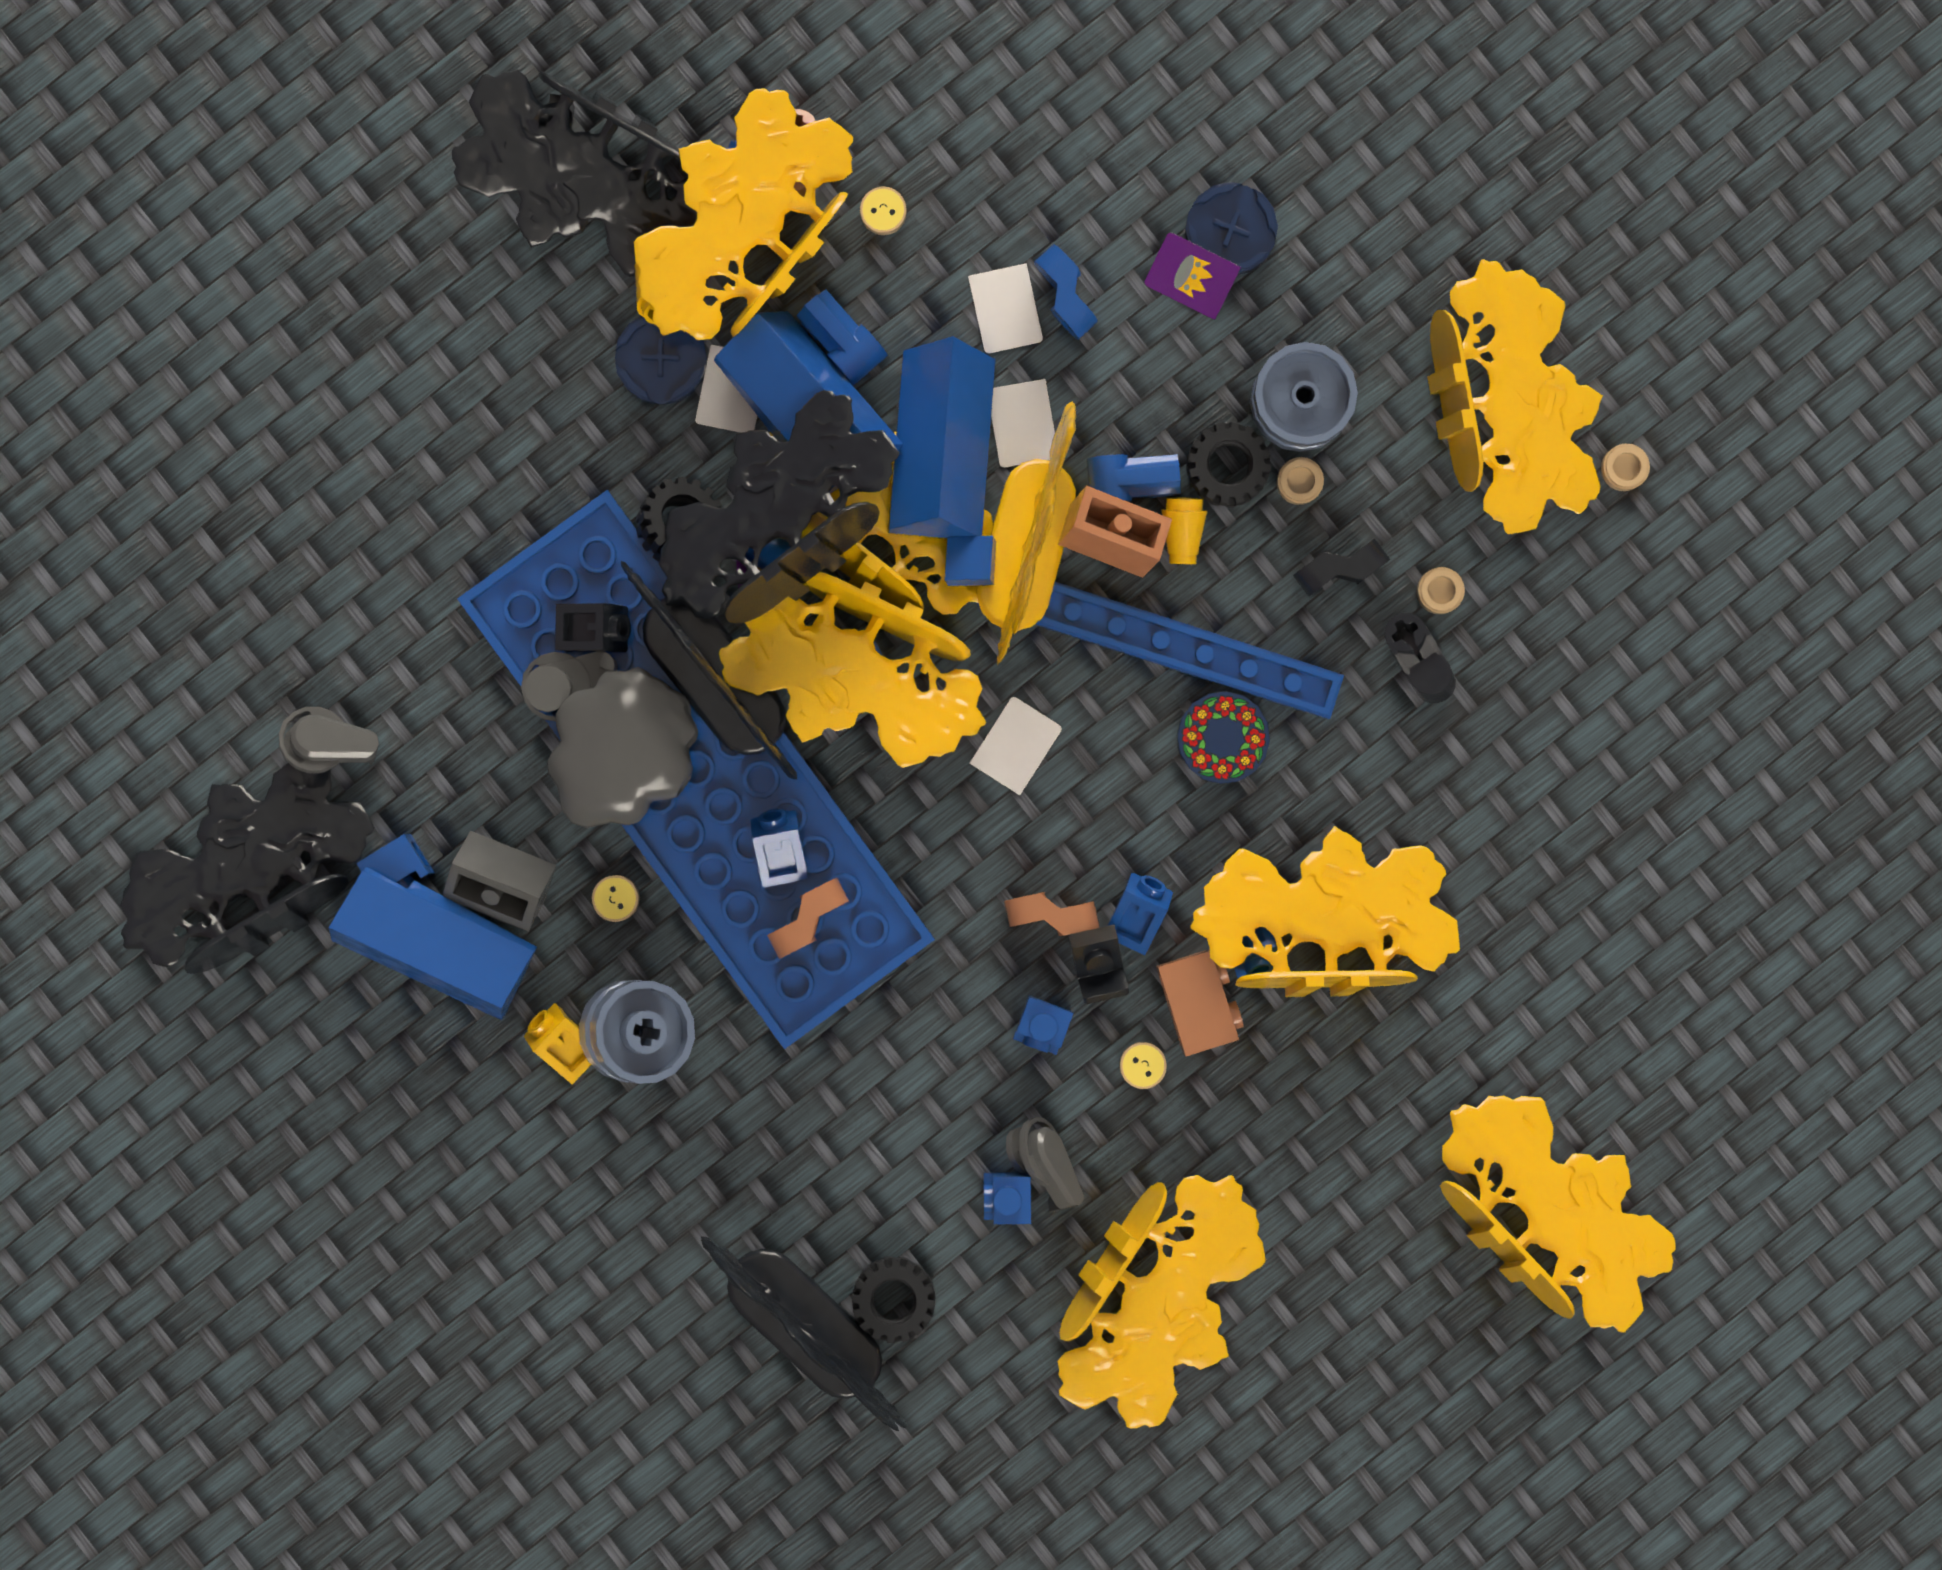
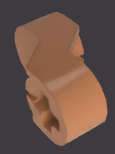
M838 878L832 879L801 895V905L797 920L767 935L779 959L816 941L815 933L819 917L849 902Z
M1045 892L1004 901L1009 927L1045 920L1058 930L1059 936L1100 927L1094 901L1059 908L1046 898Z

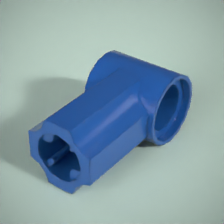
M826 289L806 303L796 315L807 331L828 352L826 354L827 357L853 386L888 356L874 336L862 324L858 326Z
M1116 454L1087 459L1089 487L1122 500L1132 502V499L1168 497L1181 494L1178 454L1128 458V455Z

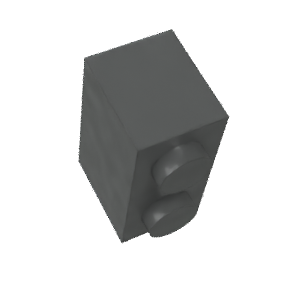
M470 831L451 864L442 896L529 932L546 900L557 865Z

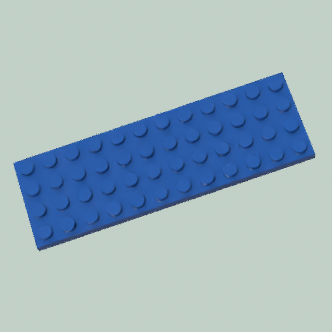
M608 490L457 598L520 686L522 685L523 674L529 664L543 654L560 652L570 654L575 658L596 652L555 651L556 604L607 603L627 606L628 618L631 623L627 652L605 651L616 660L617 671H627L640 667L652 676L665 682L672 689L680 692L650 655L643 642L642 626L646 614L651 607L636 590L634 584L628 580L627 574L621 567V561L626 562L630 568H633V572L641 577L646 587L652 590L659 600L665 598L662 593V587L667 577L659 566V562L652 558L654 555L651 549L647 552L642 547L643 537L638 538L637 529ZM690 705L691 716L698 729V737L689 748L693 772L688 784L676 798L653 801L640 822L622 826L782 1047L786 1049L934 941L935 938L784 731L781 738L776 742V746L796 770L797 780L789 778L767 751L760 754L743 755L728 749L718 740ZM558 710L552 712H540H542L545 715L555 717ZM545 720L560 740L556 722ZM772 809H782L785 812L795 810L809 879L763 888L752 841L750 820ZM838 878L849 902L819 917L815 933L816 941L779 959L767 935L797 920L801 905V895L832 879Z

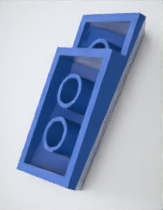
M788 311L758 312L714 358L715 363L779 442H788L790 440L791 432L795 425V414L816 393L826 390L833 391L835 395L849 396L852 399L851 406L854 418L850 427L851 433L883 430L897 450L902 448L903 443ZM831 486L829 492L832 493L837 490V486Z
M954 336L903 351L896 436L903 445L898 450L900 452L898 458L894 461L889 533L938 538L982 536L995 359Z
M368 867L362 870L328 927L333 942L499 1020L505 1017L537 949V946L415 880L408 888H405Z

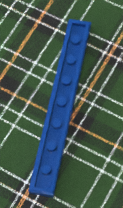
M1058 582L1054 583L1049 606L1043 618L1035 624L1328 720L1331 718L1344 678L1343 674Z

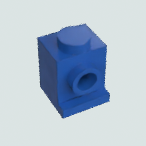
M412 834L401 835L356 863L361 872L365 867H368L405 888L411 885L414 881L413 876L416 874L420 878H429L435 874Z
M1028 995L1013 1039L1034 1049L1057 1055L1058 1049L1063 1044L1073 1012Z
M984 1173V1220H993L994 1224H1031V1177L1028 1173Z

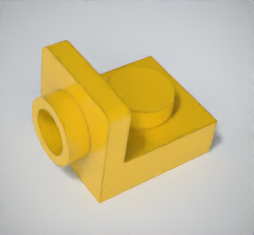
M556 1003L548 1010H543L534 1016L528 1025V1031L524 1035L525 1040L535 1054L573 1085L591 1066L580 1045L579 1026L568 1018L563 1009Z

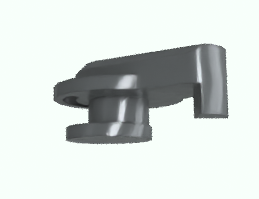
M596 651L575 658L570 654L560 652L543 654L532 661L523 674L521 690L524 702L537 716L544 720L555 721L554 716L545 715L540 711L552 712L559 710L562 703L573 692L593 688L606 671H617V662L612 655L605 651Z
M304 707L292 712L283 721L279 732V749L284 759L295 769L306 773H323L335 768L339 763L368 762L371 765L377 756L379 740L376 733L344 723L333 711L322 707ZM304 714H309L305 717L300 718L294 724V726L285 734L284 737V733L286 731L287 726L295 718L302 716Z
M1034 1117L1024 1122L1022 1127L1009 1131L1006 1137V1151L1009 1161L1019 1173H1028L1036 1183L1046 1188L1050 1195L1048 1197L1049 1212L1053 1213L1082 1204L1084 1200L1083 1192L1062 1139L1052 1124L1044 1118ZM1032 1124H1039L1042 1127L1029 1132Z

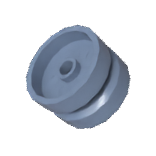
M1309 342L1288 345L1269 357L1253 383L1250 398L1253 420L1263 436L1282 449L1297 452L1319 449L1335 439L1354 414L1358 390L1353 371L1344 358L1325 345ZM1300 389H1305L1309 392L1307 399L1310 403L1303 404L1298 401L1296 395Z
M648 980L615 981L599 989L585 1005L579 1022L580 1045L587 1061L604 1076L636 1084L657 1083L675 1074L689 1058L695 1040L694 1018L686 1001L669 986ZM635 1025L639 1027L638 1036L633 1035Z

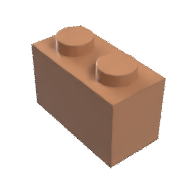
M1086 485L1070 504L1058 545L1143 578L1160 561L1172 519Z
M1209 949L1156 966L1179 1043L1185 1056L1239 1040L1236 1029L1244 1027L1236 1000L1227 1002L1222 986L1230 983L1226 968H1220L1210 958Z

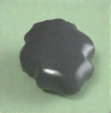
M635 667L627 671H606L599 678L595 687L573 692L562 703L556 713L555 722L561 741L552 751L547 761L548 774L558 788L562 812L572 824L589 828L608 823L631 825L640 822L653 801L676 798L688 784L693 772L689 748L698 737V729L691 716L690 703L683 694L672 689L665 682L652 676L644 669Z

